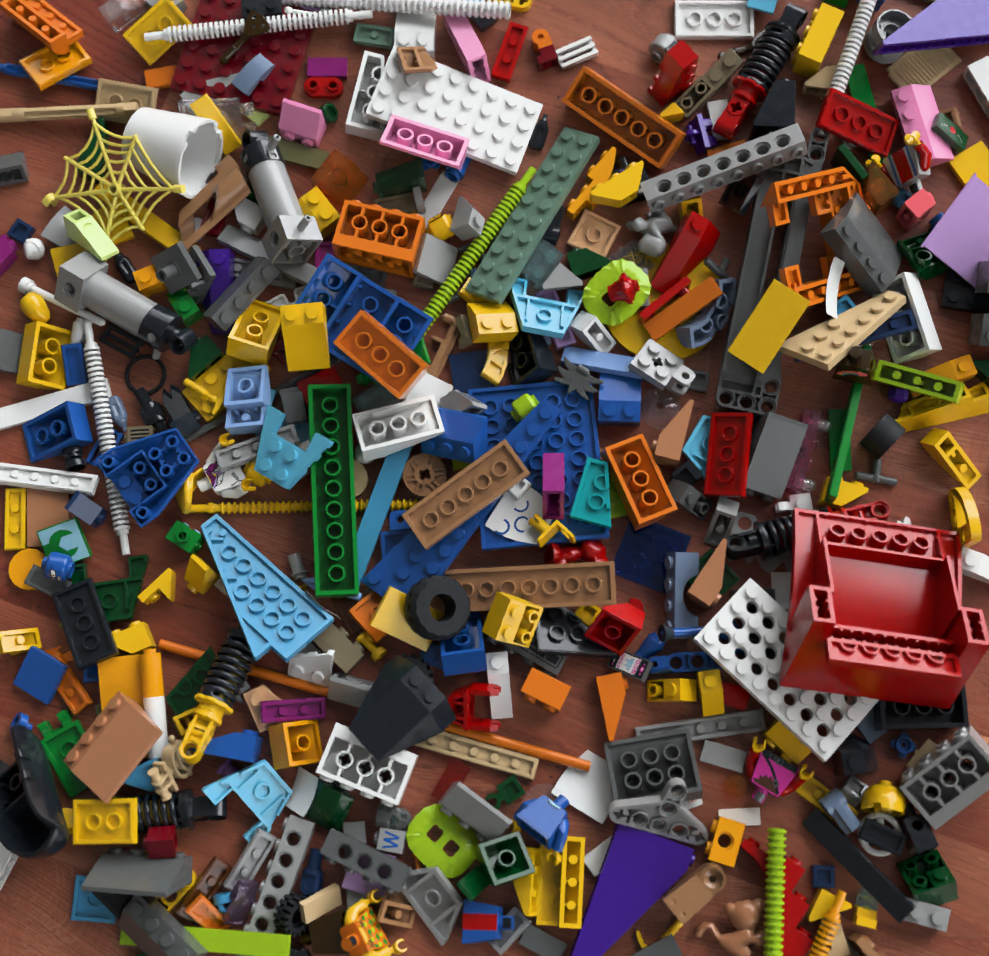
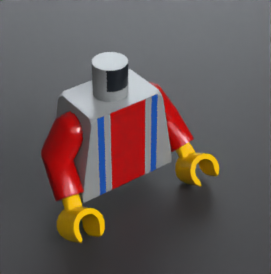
M913 131L911 135L908 133L904 137V142L907 145L883 159L882 164L878 155H872L871 159L875 163L867 160L865 165L868 169L877 168V172L895 186L910 188L912 195H914L923 188L921 181L931 174L932 153L923 141H919L920 133Z

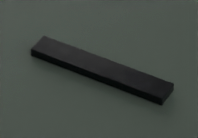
M818 807L801 823L898 923L904 920L916 908Z

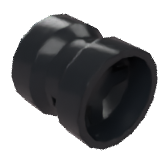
M72 445L61 450L62 457L66 460L64 464L66 471L76 472L86 468V461L82 458L83 449L81 445Z

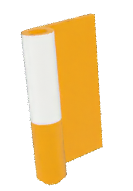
M156 648L144 649L143 654L116 656L98 663L101 711L104 710L110 699L118 691L136 700L163 732L144 758H161V752L168 744L161 652H156Z

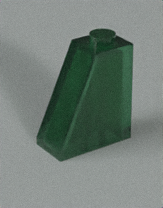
M421 158L375 174L376 182H372L374 194H379V198L413 192V187L420 186L422 193L427 192Z

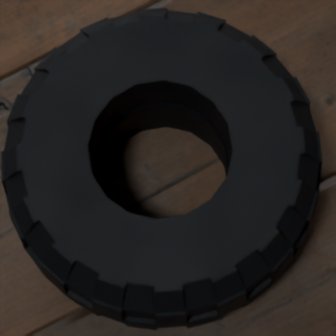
M434 575L421 579L411 587L405 598L404 611L406 621L415 633L425 639L433 641L450 639L465 628L470 617L471 604L465 588L458 581L447 576ZM436 595L445 604V613L439 621L433 618L429 610L430 602Z

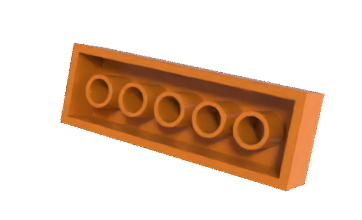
M582 67L562 99V102L659 169L666 167L687 135L589 67Z

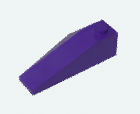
M208 249L202 251L217 275L203 300L205 312L234 281L235 254L230 249ZM195 259L197 266H200V263ZM210 322L209 325L213 335H229L234 323L226 332L215 329Z

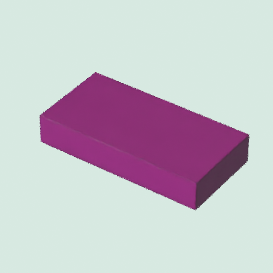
M308 58V78L336 77L347 79V58Z

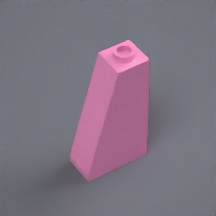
M443 14L445 27L467 75L485 82L491 81L486 52L467 16L462 17L460 15V17H456V14L454 16H450V14L444 16Z

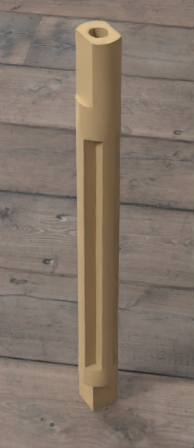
M137 102L0 109V123L88 118L86 110L89 108H94L97 118L131 117L140 108Z

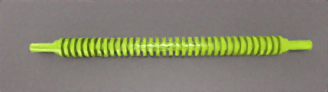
M530 166L521 180L512 184L508 190L509 192L505 194L506 196L493 211L494 213L485 222L481 236L473 239L470 247L466 249L467 251L458 260V264L454 266L455 268L446 277V281L437 290V294H434V298L427 304L428 307L424 308L425 311L423 312L434 318L429 327L433 326V323L439 317L438 314H441L442 310L445 309L451 297L454 296L460 284L469 275L472 267L481 258L484 250L493 241L496 233L502 228V225L511 215L517 203L526 194V185L537 171L534 167Z

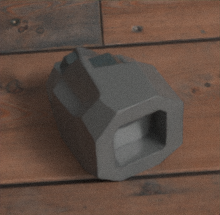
M382 804L378 805L375 826L401 830L411 823L412 815L408 810L395 806L391 808Z

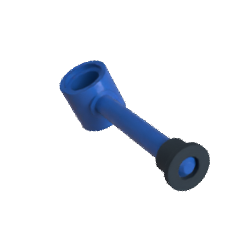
M733 620V626L739 629L737 622ZM659 625L657 633L659 640L666 642V640L673 639L674 637L696 636L705 626L673 628L672 626ZM720 633L718 636L719 640H729L728 636L724 633Z

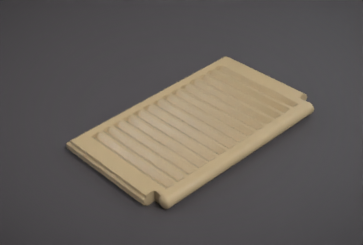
M951 48L907 52L886 68L889 72L887 76L898 88L910 84L931 86L962 62V60Z

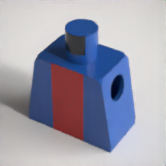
M469 900L463 901V944L501 940L503 930L514 929V917L503 916V907L475 901L470 902Z

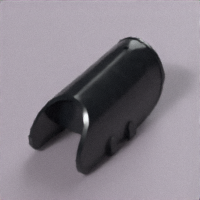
M16 724L10 729L16 761L9 766L0 759V842L8 851L19 857L42 859L53 856L65 847L69 841V831L46 751L41 741L31 730L27 729L26 726Z

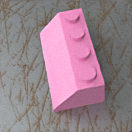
M910 84L891 90V103L896 118L900 120L899 128L903 140L908 133L911 135L913 131H918L920 133L919 141H923L932 153L930 167L954 160L950 145L931 129L935 115L939 113L931 86Z
M392 114L379 144L461 170L470 139Z

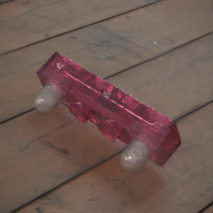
M805 408L802 412L800 422L808 424V428L784 492L800 494L802 490L813 492L817 488L816 482L805 478L807 470L810 471L813 464V459L810 457L812 451H815L818 445V439L815 438L817 431L828 433L832 429V424L829 421L820 419L822 412Z

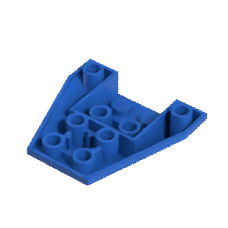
M177 428L113 447L95 459L104 475L112 480L130 507L129 512L140 528L146 526L162 513L200 463Z

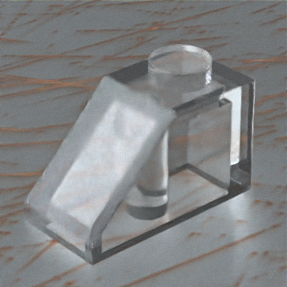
M109 0L98 8L103 19L115 33L147 11L139 0Z

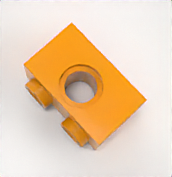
M718 816L717 820L713 819L710 828L713 836L711 841L707 840L704 853L707 854V859L734 867L746 824ZM723 834L729 837V844L726 847H721L718 843V838Z

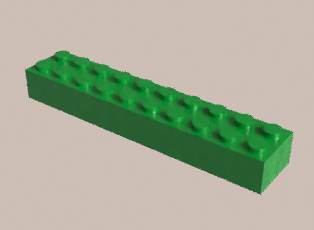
M350 384L308 385L309 444L315 432L334 442L330 448H327L321 454L322 457L317 462L314 461L310 465L315 598L358 597L359 578Z

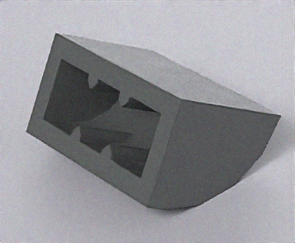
M24 152L0 156V187L29 181L28 165Z

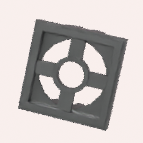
M194 245L191 247L189 255L194 263L195 259L200 263V266H197L196 263L195 265L200 270L202 278L186 286L195 303L199 304L203 302L217 275L200 247Z

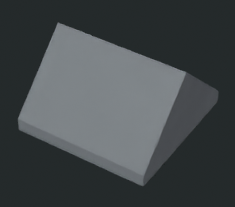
M336 672L330 676L327 699L360 708L374 682Z

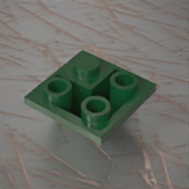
M937 849L896 863V867L915 899L936 906L958 899L957 882Z

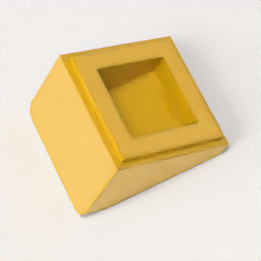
M674 102L662 111L659 116L669 123L683 120L684 111Z

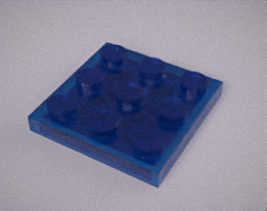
M629 520L614 559L615 576L666 595L664 588L666 568L664 562L667 552H686L692 536L658 523H653L635 531Z

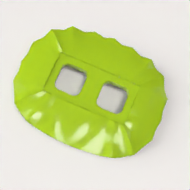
M624 259L612 260L598 271L584 288L583 304L585 309L590 314L596 316L602 324L618 325L630 318L644 304L650 295L651 284L648 275L640 267L636 266L633 261H626ZM625 272L629 278L638 281L640 291L636 293L633 304L616 301L612 306H608L602 300V297L608 292L607 286L616 282L622 273Z
M433 804L423 808L409 824L406 834L407 843L414 855L426 867L438 866L446 878H454L462 875L476 859L475 851L479 841L475 837L476 833L471 828L466 830L458 824L459 819L454 815L451 817L447 816L440 810L441 805ZM433 825H437L443 831V835L436 842H433L427 836V832ZM449 840H453L459 845V850L453 857H449L443 851V847Z

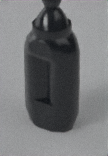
M543 114V118L536 123L532 132L529 148L541 151L544 147L549 132L546 119L548 117L547 114Z
M121 253L114 255L115 266L125 282L128 284L135 282L132 272L137 270L130 259Z

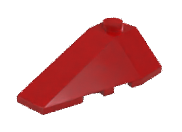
M694 211L684 215L650 282L651 288L664 294L683 277L687 276L713 250L721 233L710 220Z

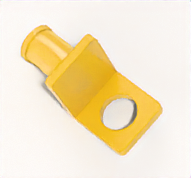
M538 514L533 515L535 519L531 517L528 522L529 525L541 534L537 538L540 548L558 531L573 544L576 542L574 534L558 520L549 525Z

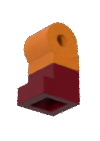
M544 29L535 30L532 34V47L539 55L537 57L539 72L558 66V56L548 32Z

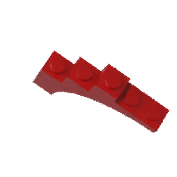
M749 837L748 840L742 838L740 848L752 857L765 875V872L768 871V868L765 867L768 864V861H766L768 854L759 848L761 844L753 838ZM792 855L790 858L784 856L786 862L783 864L786 866V869H783V873H785V876H783V880H785V883H783L785 898L782 899L785 902V905H782L784 912H782V916H784V920H782V923H784V927H782L784 934H781L784 941L781 942V945H783L781 952H783V956H806L814 940L809 938L810 932L801 926L798 929L796 927L810 905L805 902L807 898L798 891H795L794 894L792 893L806 869L801 867L802 862Z

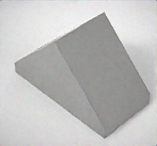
M558 263L540 284L538 292L579 288L583 283L564 265Z

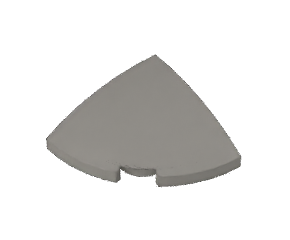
M64 206L41 233L42 238L59 247L75 244L76 242L67 236L63 215L72 212V210Z

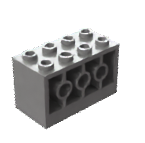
M971 725L967 728L964 726L959 728L954 733L953 739L949 742L947 739L942 741L936 747L935 753L932 755L927 753L919 760L920 764L915 768L910 766L902 773L903 777L901 778L899 788L935 830L989 790V745ZM967 758V759H970V760H972V761L967 762V761H965L964 759ZM946 772H952L954 775H949Z

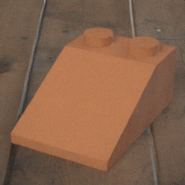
M690 399L659 434L658 440L653 439L650 450L657 465L676 469L680 460L694 400Z
M725 538L721 540L684 596L705 611L709 607L713 609L722 596L719 592L722 589L727 546Z

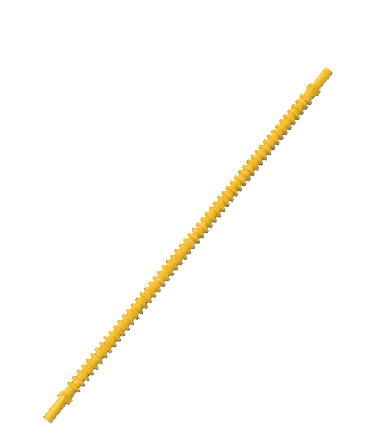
M411 498L409 501H406V499H403V501L399 499L397 501L393 500L390 509L391 511H394V509H397V511L400 509H410L419 501L417 498L415 501H412ZM355 499L356 512L357 510L361 512L366 510L369 499L366 502L363 499L357 502ZM296 500L294 503H291V501H288V503H285V501H282V503H279V501H276V503H273V501H270V503L258 501L257 504L254 501L251 504L248 501L245 504L242 501L239 504L236 501L233 504L230 502L227 504L224 502L214 504L212 502L208 504H192L189 513L208 512L209 514L221 512L225 514L227 512L231 514L233 512L237 514L239 512L243 514V512H246L248 514L252 512L254 514L256 511L258 514L261 511H264V514L267 511H270L271 514L273 511H276L277 514L279 511H282V513H285V511H288V513H291V511H294V513H297V511L309 513L310 510L312 511V505L308 500L306 503H303L302 500L300 503H297Z

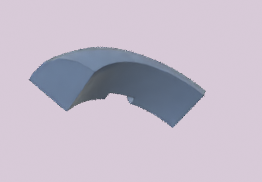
M736 277L714 279L724 294L697 312L689 322L675 328L677 337L684 347L693 349L712 340V337L718 330H722L729 319L728 313L731 304L735 302Z

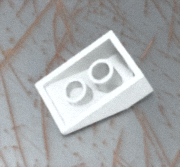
M401 11L397 13L394 45L398 47L424 46L426 52L435 61L437 13L436 15L431 13L429 15L425 13L420 14L419 12L417 14L413 12L408 14L407 11L406 13Z

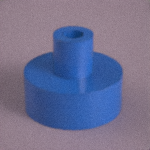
M18 712L11 722L10 729L18 724L32 730L33 724L28 723V715Z

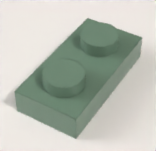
M356 22L353 43L392 50L395 28Z

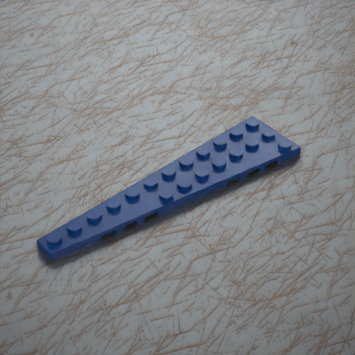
M545 399L504 438L523 464H525L562 413L560 409ZM498 499L428 550L424 548L411 530L360 581L383 597L389 586L407 594L411 587L421 579L434 575L443 576Z

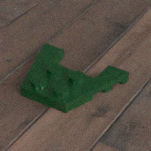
M147 554L128 557L129 578L94 583L109 623L133 620L139 599L137 596L140 594L149 562ZM75 564L74 573L71 577L73 585L88 578L87 564Z

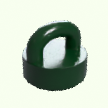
M326 103L320 106L319 110H322L326 124L334 123L338 119V111L334 104Z

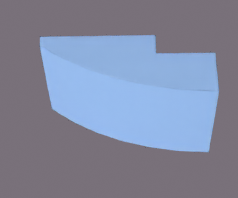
M257 365L228 369L223 405L227 409L225 429L231 435L262 432L267 406H271L268 366Z

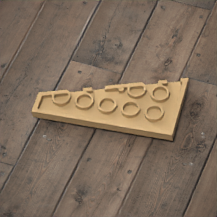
M890 290L883 292L838 314V319L832 317L785 340L778 352L829 371L849 354V350L852 347L858 346L906 304V296Z

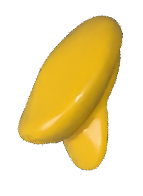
M203 468L191 473L175 494L183 514H189L192 494L198 486L197 481L203 477Z

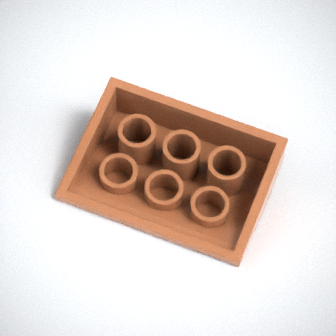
M118 691L110 699L100 715L95 718L88 730L81 736L73 749L68 752L64 762L103 802L108 804L163 732L136 700Z

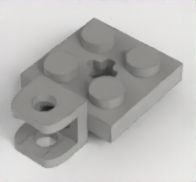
M652 339L646 342L628 366L630 370L663 391L666 387L667 390L680 397L685 394L696 376L691 369L683 365L684 360ZM654 362H657L659 365H657L656 367L653 364ZM682 374L687 375L688 379H684ZM676 384L681 385L683 389L677 388Z

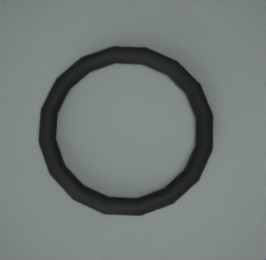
M140 355L127 365L125 382L128 388L134 392L136 388L131 385L129 380L131 367L141 359L154 360L162 369V379L156 388L147 391L151 395L163 387L167 378L166 368L160 359L155 360L152 358V355Z

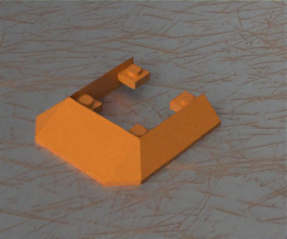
M842 166L771 183L760 207L766 206L770 227L790 223L786 202L808 197L811 217L819 215L821 229L823 230L855 193L858 192L862 199L863 196L860 183ZM825 240L824 245L827 256L820 257L822 278L802 283L799 264L778 269L781 283L811 301L808 306L826 301V288L833 258L837 256ZM845 266L841 273L837 297L862 290Z

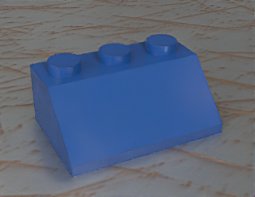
M438 407L445 433L421 442V453L473 463L488 452L487 416Z

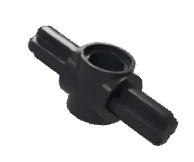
M144 387L136 389L134 395L142 407L139 413L146 425L153 426L157 433L169 430L165 422L167 414L160 403L152 401Z

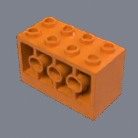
M345 199L332 241L334 256L344 263H351L414 279L415 273L413 268L422 235L426 233L425 217L416 213H403L398 209H385L377 204L368 205L358 200L350 201Z
M363 310L356 314L333 342L398 399H404L431 368L430 365L373 316Z

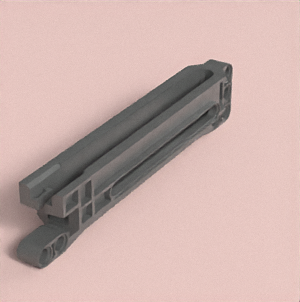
M818 127L812 130L807 141L808 154L759 173V177L764 180L753 201L737 280L735 302L732 305L717 380L714 405L719 411L751 412L753 418L765 414L761 410V405H768L772 413L776 411L781 388L782 353L777 352L763 374L728 352V349L762 296L775 227H770L766 206L760 207L771 183L820 172L825 160L829 132ZM818 131H823L825 136L817 135ZM814 137H820L822 141H817ZM815 155L819 160H814L810 156ZM808 197L786 202L790 223L785 224L775 279L779 282L781 281L778 269L797 265L800 262L810 211ZM771 385L774 388V392H767L765 386ZM719 397H727L730 403H721ZM740 401H748L750 408H743L740 405Z

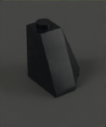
M853 732L849 734L831 755L835 776L879 770L875 748Z

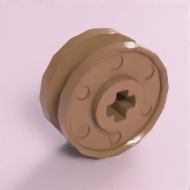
M425 453L413 456L406 463L403 470V480L406 489L414 497L424 499L447 482V473L443 462L437 456ZM429 473V479L421 480V474Z

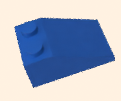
M600 372V380H603L604 383L599 384L598 425L640 426L641 379Z
M65 401L22 424L31 463L62 455L61 450L65 447L81 445L83 448L93 442L85 405L81 403Z
M480 611L470 612L467 624L459 634L450 639L440 640L444 676L487 670Z
M242 729V733L234 732L211 739L204 754L256 763L260 759L264 737H259V732ZM196 748L188 749L189 751L196 752Z

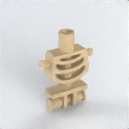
M174 735L168 737L170 742L161 752L162 761H154L152 763L153 768L147 772L148 776L152 779L151 784L155 787L156 793L161 796V801H168L172 797L169 791L177 792L179 789L174 778L185 779L188 776H192V769L195 765L188 764L183 760L179 752L183 739H175ZM187 750L186 755L192 756V751Z

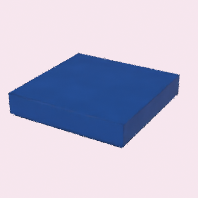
M31 646L13 684L43 703L50 704L68 666L40 648Z

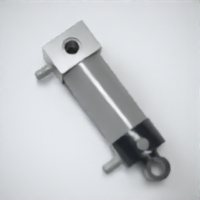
M244 130L241 137L243 150L240 153V158L268 229L261 239L268 260L271 264H306L323 241L315 217L303 215L278 146L281 137L274 134L270 140L266 131Z
M85 250L60 265L54 299L77 313L87 307L138 337L139 340L154 348L152 353L153 359H160L161 352H165L169 348L173 353L183 355L197 344L195 332L189 328L182 329L183 318L163 305L157 304L108 275L109 264L101 261L93 254Z

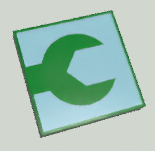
M77 516L36 532L46 557L51 552H60L70 555L73 562H77L93 555Z

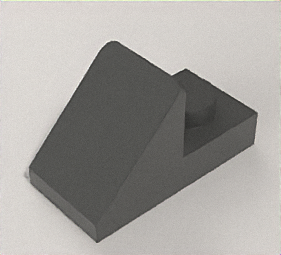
M298 387L279 390L283 412L286 414V424L307 422L302 391H299Z

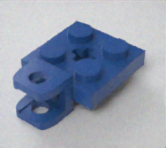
M407 510L392 511L389 517L390 531L380 532L382 559L412 530L405 519L402 523L397 522L398 518L403 517L402 514Z

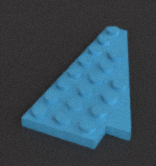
M215 514L201 525V531L252 657L256 662L272 649L287 663L334 622V618L218 514Z

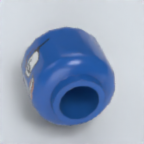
M51 552L48 557L45 556L43 558L41 568L44 569V575L47 578L63 582L67 578L72 577L75 562H73L70 555Z

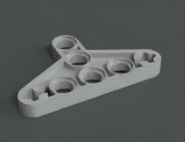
M675 777L670 779L662 793L658 796L615 800L608 806L609 817L615 823L692 845H702L708 840V832L705 825L682 805L688 792L686 783L682 778ZM674 786H682L679 792L671 791ZM665 803L673 804L669 809L662 808ZM637 814L644 815L641 820L633 819ZM656 820L664 821L660 826L653 825ZM681 825L684 827L681 831H673L675 826Z

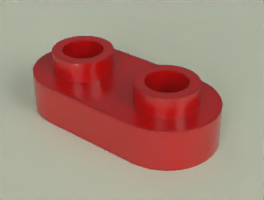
M310 77L304 82L306 95L313 99H337L344 92L342 81L336 77ZM312 84L317 85L315 88L310 87ZM333 84L337 85L335 88H330Z

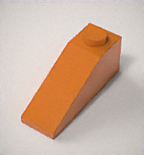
M621 672L595 677L608 742L614 740L626 694L625 689H628L626 676L622 677Z

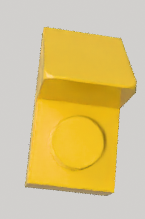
M171 568L165 570L137 597L142 603L149 605L155 603L161 597L160 593L163 592L170 601L175 602V571Z
M38 627L0 632V654L10 653L13 656L28 652L31 646L42 648Z

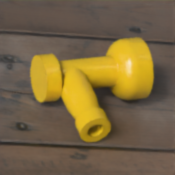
M366 632L361 633L356 639L359 644H363L372 653L371 659L375 663L381 660L387 653L383 646L377 647Z

